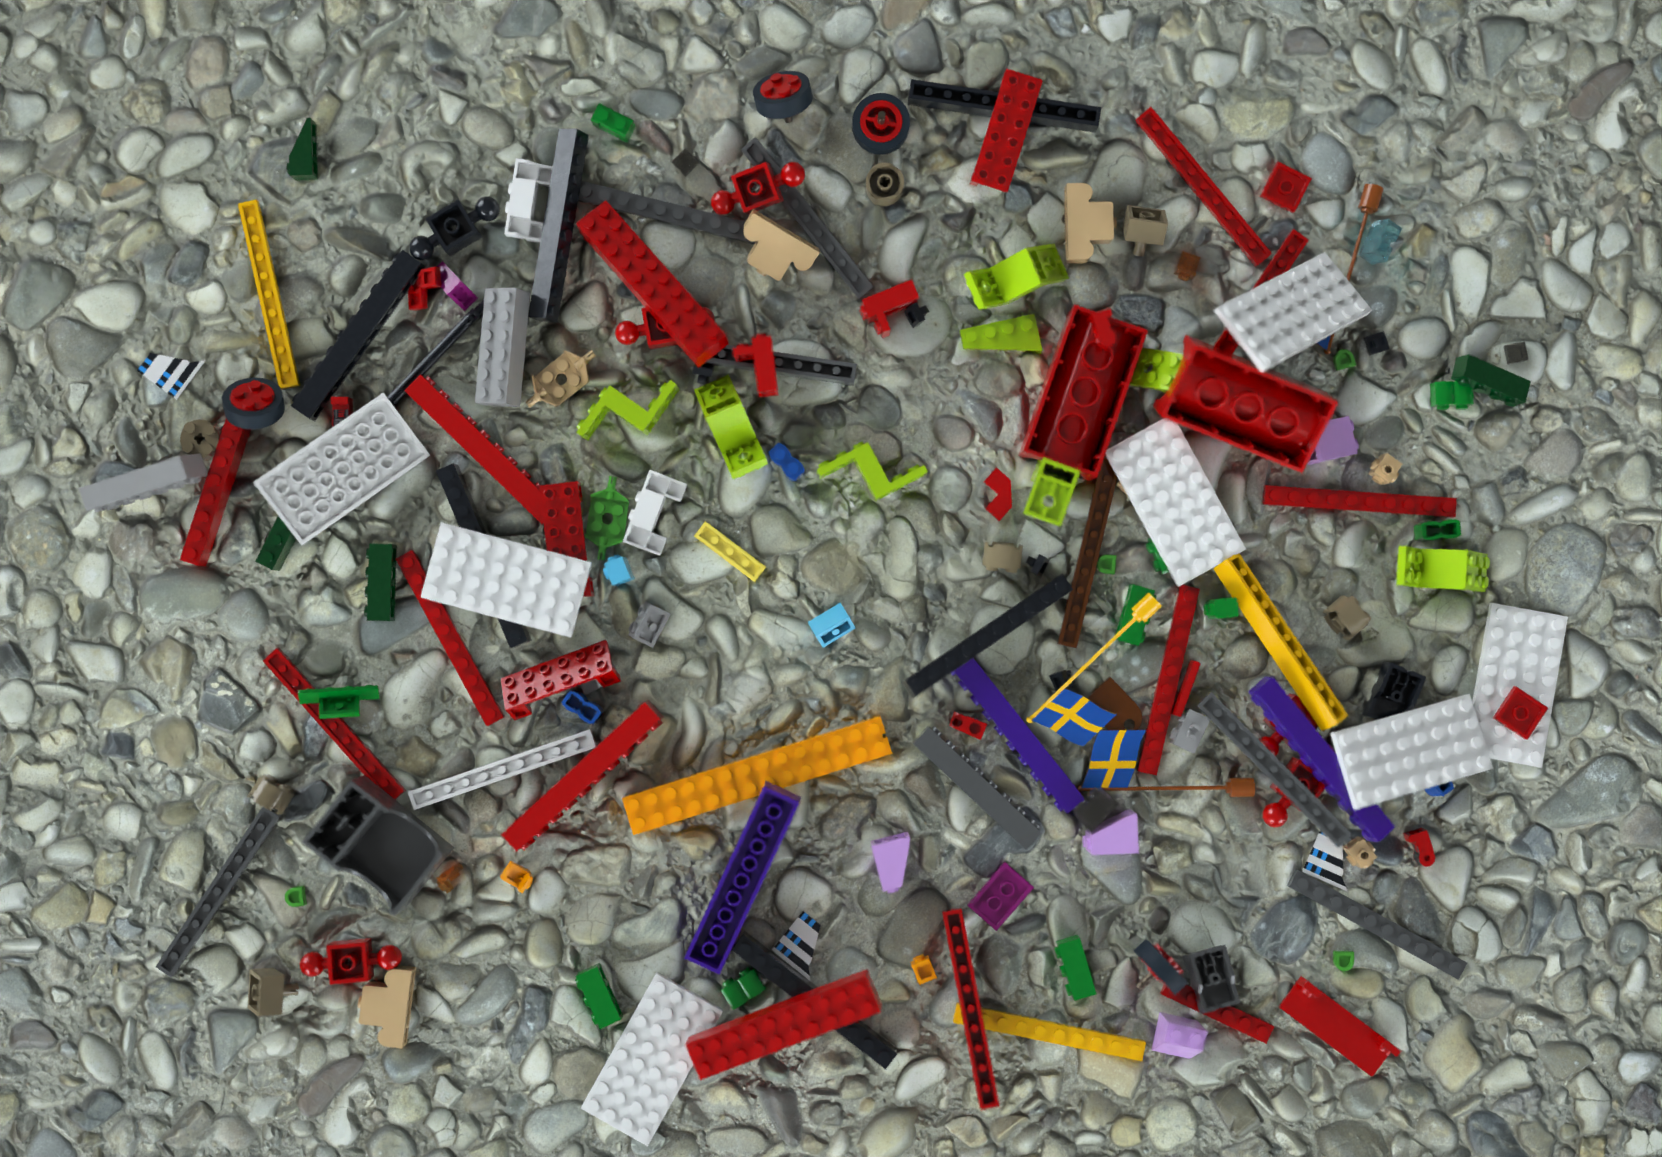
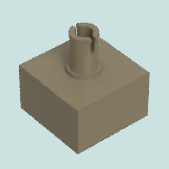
M1127 205L1122 227L1125 241L1135 242L1133 254L1144 256L1147 244L1164 245L1168 228L1165 210Z
M274 968L250 969L247 1008L258 1017L282 1015L283 996H297L299 991L296 990L299 989L298 983L284 984V975Z

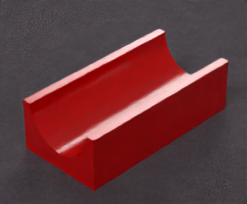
M1074 304L1067 314L1018 456L1041 460L1044 457L1080 470L1079 475L1083 479L1091 481L1097 478L1148 330L1111 317L1108 321L1111 330L1116 334V341L1110 348L1103 349L1097 344L1089 320V316L1096 312Z
M1186 335L1183 340V356L1176 376L1167 392L1160 399H1156L1153 404L1158 414L1163 418L1303 473L1338 401L1326 391L1272 369L1261 372L1255 363Z

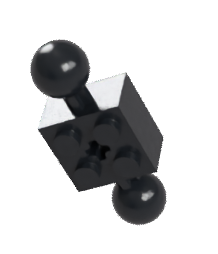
M482 197L477 201L475 210L468 213L458 199L427 217L426 221L434 234L430 237L416 236L409 244L411 255L417 260H427L433 255L434 247L441 244L444 251L449 256H452L481 239L482 235L475 223L480 220L493 221L500 213L498 202L492 197Z

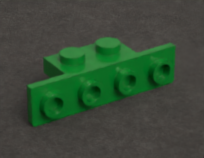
M378 685L298 690L300 704L319 703L320 719L360 716V700L380 699Z

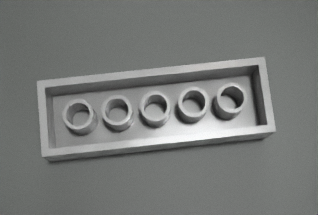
M485 288L475 403L493 407H520L530 301L529 292L518 288Z
M201 453L183 455L81 487L79 491L86 511L93 509L95 512L108 511L119 508L120 505L135 503L139 499L151 498V495L166 493L170 489L175 490L185 487L186 484L201 482V478L208 476Z

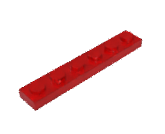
M1186 984L1176 995L1163 985L1160 992L1161 995L1199 1012L1196 994L1190 985ZM1234 1006L1202 1013L1267 1044L1274 1029L1272 1024Z

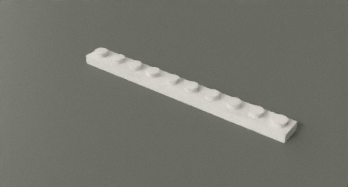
M589 729L409 791L408 794L413 809L416 810L595 748L597 745L592 730Z

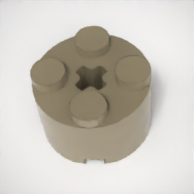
M887 162L874 165L866 177L865 190L868 198L873 204L879 206H890L900 199L904 187V177L901 170ZM882 182H885V184L888 186L884 187L882 185Z
M202 419L187 422L180 435L182 450L188 455L201 453L203 460H212L222 429L217 424Z
M985 541L982 565L986 566V570L998 571V568H1005L1006 572L1017 573V569H1021L1023 545L1019 544L1018 548H1016L1014 543L992 541V545H989V542Z
M1340 596L1323 611V613L1327 614L1324 618L1330 628L1336 634L1341 632L1344 635L1342 638L1345 640H1351L1371 620L1370 615L1361 609L1359 601L1354 596Z
M270 774L260 775L247 797L253 798L252 801L270 811L273 808L278 810L277 814L282 815L295 795L293 793L295 788L288 784H278V779Z

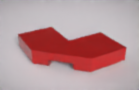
M435 266L420 270L417 275L418 279L408 290L409 310L415 311L428 308L427 289L441 287L440 267Z
M996 467L984 480V483L997 494L985 510L996 520L1000 521L1012 508L1011 480Z

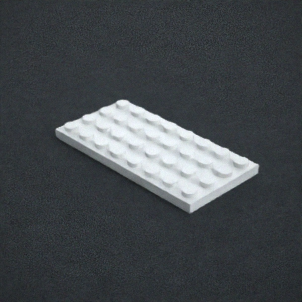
M1324 252L1218 306L1214 313L1259 370L1263 372L1367 316L1372 309Z
M382 393L253 483L299 543L304 545L428 458L430 454L386 395Z
M1163 418L1106 450L1105 455L1177 587L1221 564L1231 556L1246 550L1178 423Z
M441 522L421 598L572 638L592 562Z
M1489 603L1472 703L1491 759L1542 768L1568 620L1567 616ZM1513 686H1517L1548 707V710L1528 740L1523 739L1493 719V716Z
M1470 694L1330 733L1354 810L1493 769Z
M656 972L582 1104L581 1109L648 1146L693 1066L685 1046L688 1037L715 1027L724 1009Z

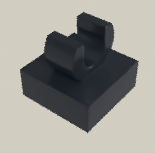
M914 303L904 313L912 328H915L926 320L924 316L929 313L926 305L919 308L918 304Z
M1384 331L1364 337L1369 356L1390 349Z
M694 364L692 374L698 375L697 383L705 384L707 376L711 377L713 375L715 365L703 364L698 368Z
M1039 554L1037 559L1029 556L1026 563L1032 567L1031 572L1041 578L1049 560Z
M1063 670L1049 675L1055 691L1070 679L1068 674L1072 673L1071 670ZM1073 680V681L1066 687V689H1071V688H1073V685H1072V684L1075 683V680Z

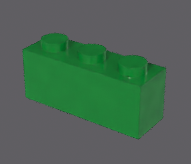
M1135 584L1129 585L1115 635L1133 618L1131 615L1133 613L1132 608L1147 593H1150L1156 599V595H1154L1155 590ZM1150 618L1145 623L1143 621L1139 623L1136 620L1116 640L1139 646L1140 643L1144 642L1146 632L1143 631L1145 624H1149Z
M1074 935L1057 940V947H1054L1057 959L1060 958L1062 966H1059L1062 977H1066L1068 982L1065 985L1067 995L1072 996L1074 1001L1096 995L1080 937Z
M595 964L578 972L575 982L578 989H582L585 995L583 1000L586 1007H590L593 1013L591 1014L593 1023L598 1025L599 1029H602L621 1020L623 1013L601 964Z

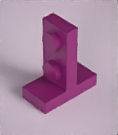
M442 261L437 266L441 270V288L456 304L466 311L478 297Z

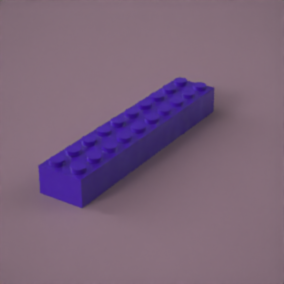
M768 781L765 782L684 959L720 975L800 804L801 796Z

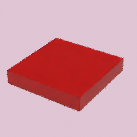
M1278 161L1259 197L1291 213H1295L1312 178Z
M1513 686L1493 716V719L1523 739L1528 740L1548 710V707L1517 686Z

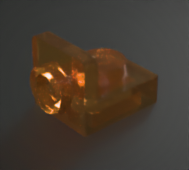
M1182 251L1174 274L1178 275V278L1181 280H1192L1196 276L1195 272L1201 257Z
M460 862L436 878L438 880L437 885L442 891L449 893L454 889L450 881L461 875L459 871L463 869V866Z

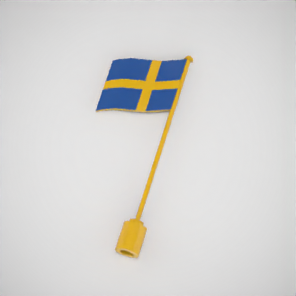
M1147 593L1132 608L1133 613L1131 615L1133 618L1030 717L1027 716V722L1032 723L1034 721L1046 726L1068 741L1080 746H1084L1117 714L1100 708L1083 695L1066 689V687L1136 620L1139 623L1141 621L1145 623L1162 607L1161 604L1150 593Z

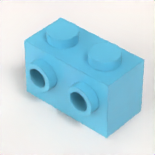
M614 555L607 558L608 562L604 563L605 568L603 572L606 579L611 580L612 585L618 586L635 579L626 557Z
M841 603L808 622L823 648L855 629L853 622Z

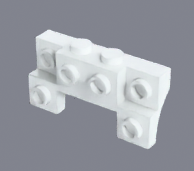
M516 158L513 181L509 183L508 187L510 200L506 202L505 207L507 220L504 234L507 237L526 239V241L540 243L543 223L534 221L539 185L550 186L553 166Z
M649 470L642 491H638L636 495V507L630 511L628 517L630 523L623 542L661 556L667 538L655 534L653 531L666 497L681 502L687 484Z

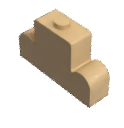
M1067 183L1064 187L1066 264L1087 262L1094 252L1092 244H1109L1114 238V229L1117 226V218L1113 217V203L1089 202L1093 191L1090 185L1086 183Z
M755 209L751 211L745 221V238L752 242L756 241L747 256V262L757 268L756 271L763 276L769 275L775 280L780 281L791 262H794V266L798 270L806 271L812 266L820 253L817 246Z
M399 965L397 968L391 969L386 973L385 983L370 981L363 986L362 996L358 1000V1008H360L359 1023L383 1027L377 1036L382 1046L402 1049L407 1044L416 967Z

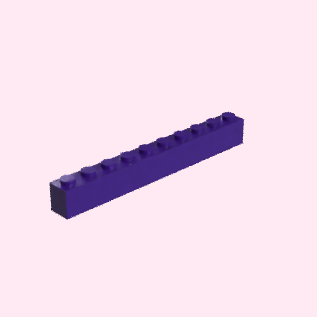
M974 658L951 673L952 676L955 674L960 679L958 684L964 691L968 689L972 694L970 699L976 706L981 705L984 709L982 714L988 721L992 719L996 724L993 727L1000 736L1004 734L1008 740L1005 743L1012 752L1016 750L1019 753L1018 759L1023 766L1028 765L1032 770L1030 774L1034 780L1042 782L1044 785L1042 790L1048 797L1053 796L1056 800L1054 805L1060 812L1064 810L1068 814L1085 800Z
M1273 676L1264 677L1248 691L1252 696L1251 700L1263 709L1264 716L1276 725V731L1280 735L1285 736L1289 741V747L1299 753L1301 756L1300 760L1312 769L1313 776L1325 785V791L1329 795L1334 796L1338 801V807L1348 813L1350 816L1349 820L1361 829V834L1367 841L1380 842L1395 828L1377 804L1353 809L1336 753Z

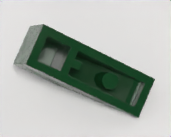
M312 118L306 119L289 155L287 173L295 181L318 180L317 124Z

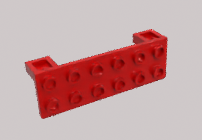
M1006 68L980 154L970 180L971 185L977 186L980 184L999 191L1008 192L1040 92L1042 79Z
M573 481L539 486L547 551L587 561L580 503L583 502L581 483ZM588 576L583 597L594 596L592 577Z
M607 640L501 678L505 711L515 721L531 715L532 710L528 704L594 679L603 688L621 682L620 675L612 665Z
M1300 976L1279 1005L1280 1009L1371 1077L1374 1076L1390 1053L1396 1057L1401 1053V1050L1302 976Z

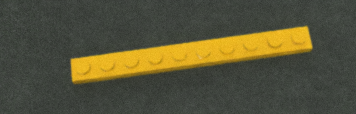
M257 199L238 203L278 385L281 390L300 386L260 204Z
M956 1002L953 1023L963 1025L960 1005ZM981 1007L986 1030L1143 1061L1145 1040Z

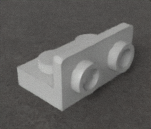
M645 601L639 607L638 616L635 622L631 623L628 635L653 648L670 613Z

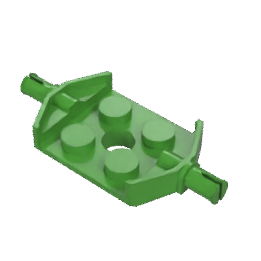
M609 476L606 489L590 494L591 502L586 534L584 536L598 546L597 560L605 561L606 549L623 543L630 500L617 492L615 488L617 477ZM607 513L613 516V521L610 524L603 522V516Z

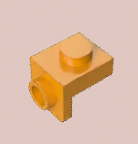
M511 860L500 875L503 881L515 886L520 893L528 889L533 881V876L529 870Z
M918 955L913 958L914 961L910 962L919 985L937 978L928 955Z

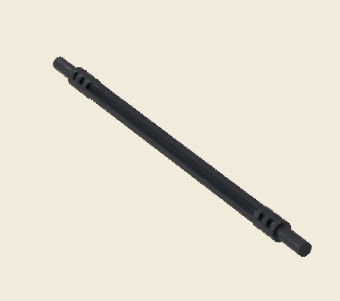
M484 299L474 309L472 308L387 396L393 406L406 394L404 390L420 374L423 376L481 316L480 313L483 311Z

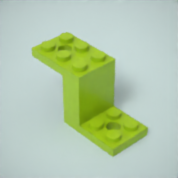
M1055 243L1024 248L990 268L973 270L964 274L966 284L973 295V301L978 310L1010 304L1044 285L1063 282L1069 279Z
M1142 348L1129 385L1160 390L1166 393L1176 376L1183 354ZM1153 365L1152 370L1147 373L1148 367Z
M729 374L695 389L699 404L732 479L743 477L745 474L767 465L768 461Z
M671 380L668 383L665 382L659 390L661 392L657 399H652L648 405L650 409L646 411L609 385L608 388L605 387L600 392V399L597 404L593 403L591 405L587 418L579 422L576 433L589 441L607 413L611 410L648 436L680 389Z
M863 441L854 445L852 451L847 453L845 450L837 454L835 460L831 462L826 460L818 465L819 468L816 469L819 478L822 479L854 462L875 502L925 476L928 472L925 465L920 467L917 464L908 469V474L903 476L900 473L891 478L890 483L869 443L864 444Z
M1044 457L1038 460L1030 480L1034 483L1023 514L1060 527L1080 470ZM1045 496L1053 498L1054 503L1051 507H1046L1043 504Z
M1399 546L1396 585L1414 588L1486 592L1489 584L1487 569L1489 568L1490 560L1488 554L1470 550L1419 549Z

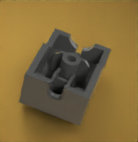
M1226 945L1215 946L1182 956L1185 967L1190 975L1191 987L1196 994L1199 1013H1207L1241 1003L1235 986V974Z

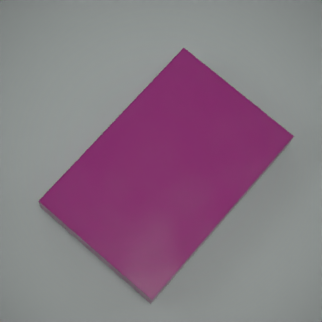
M1004 861L967 906L997 931L1033 890L1034 886Z

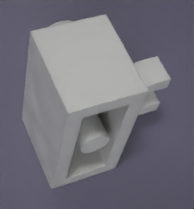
M1185 708L1182 717H1178L1179 723L1177 728H1173L1170 733V743L1195 754L1210 719L1189 708Z

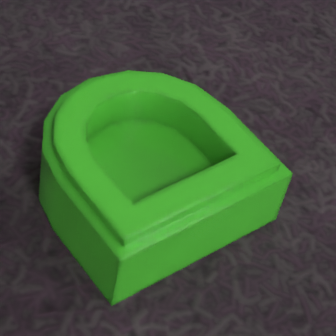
M1342 349L1334 354L1333 363L1336 371L1356 366L1351 351Z
M1106 554L1098 557L1096 565L1098 571L1104 574H1115L1117 555Z
M305 885L292 887L286 891L285 901L289 906L307 905Z
M1333 951L1335 967L1341 971L1352 969L1354 966V952Z

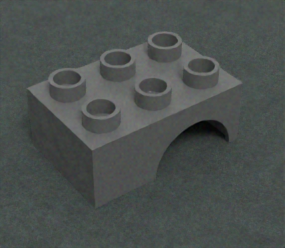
M365 775L355 778L348 783L302 841L303 844L338 872H349L373 886L385 898L389 905L388 912L393 916L407 908L454 849V846Z

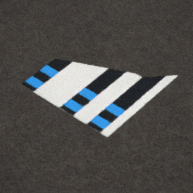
M150 353L137 371L177 400L206 360L189 362L183 359Z
M1319 831L1302 872L1347 891L1342 878L1343 844L1337 848Z
M803 911L772 950L810 981L809 964L812 961L821 925Z

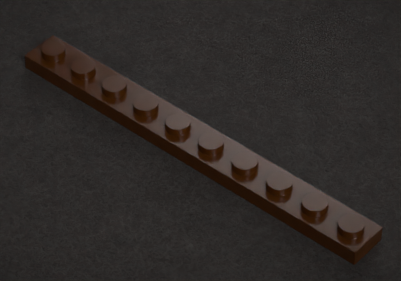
M1107 458L1103 459L1096 478L1071 583L1073 590L1068 595L1057 644L1077 648L1117 481V476Z

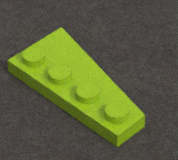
M1035 314L959 330L964 350L1043 351Z

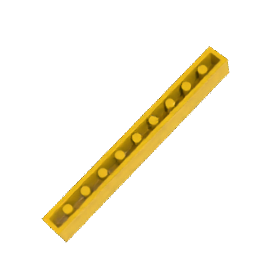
M1240 553L1231 556L1213 568L1232 598L1236 597L1238 599V607L1320 730L1323 732L1348 717V714Z

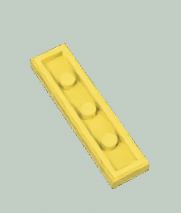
M706 521L694 535V537L754 582L757 581L766 569V566Z

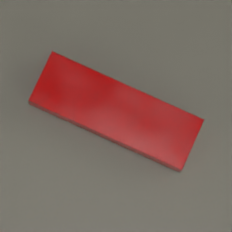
M1189 661L1172 708V715L1182 717L1201 665L1200 662Z

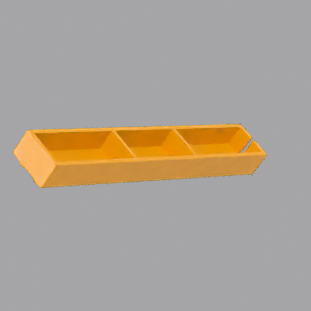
M879 715L622 797L632 833L636 835L759 796L766 781L785 788L890 755L892 751L887 736H882L886 732L881 716Z

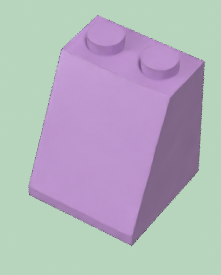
M1349 416L1329 420L1307 465L1358 453L1359 444L1353 434L1354 423L1350 420Z
M1125 810L1085 830V836L1082 837L1083 847H1086V850L1091 855L1139 853L1137 814L1132 810Z
M908 831L871 841L883 892L893 893L899 891L898 888L902 887L910 844Z
M1159 1012L1151 1050L1190 1059L1203 1051L1207 1031L1197 1020Z

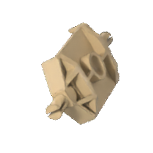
M564 350V353L535 376L532 375L535 393L525 403L530 408L538 401H543L554 407L561 405L590 382L587 365L590 360L596 357L594 352L591 350L583 357H579ZM565 375L567 377L564 385L557 383L558 376Z

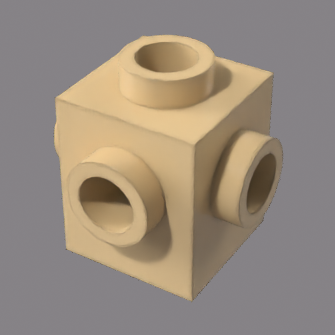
M1388 453L1382 454L1371 463V470L1368 474L1372 476L1374 482L1380 485L1393 483L1399 476L1398 471L1403 464Z
M1359 836L1342 847L1348 855L1346 857L1348 862L1352 866H1357L1361 869L1371 866L1374 863L1373 860L1377 858L1374 854L1376 850L1373 845Z

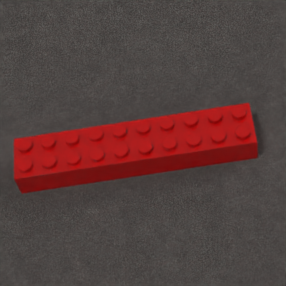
M606 200L576 222L583 238L698 368L729 344L727 335Z
M649 700L645 701L507 828L501 836L516 852L520 849L526 850L536 841L534 839L535 836L540 837L550 828L548 826L549 823L554 824L564 815L562 812L564 809L568 811L578 802L576 799L578 796L582 798L592 789L590 786L592 783L595 785L606 776L604 772L607 769L609 771L613 770L620 763L619 758L621 756L623 758L627 757L635 749L633 747L634 744L637 743L639 745L648 738L647 732L650 730L653 732L663 724L661 720L664 716Z
M868 969L689 1036L685 1046L699 1079L703 1080L880 1013L882 1002Z

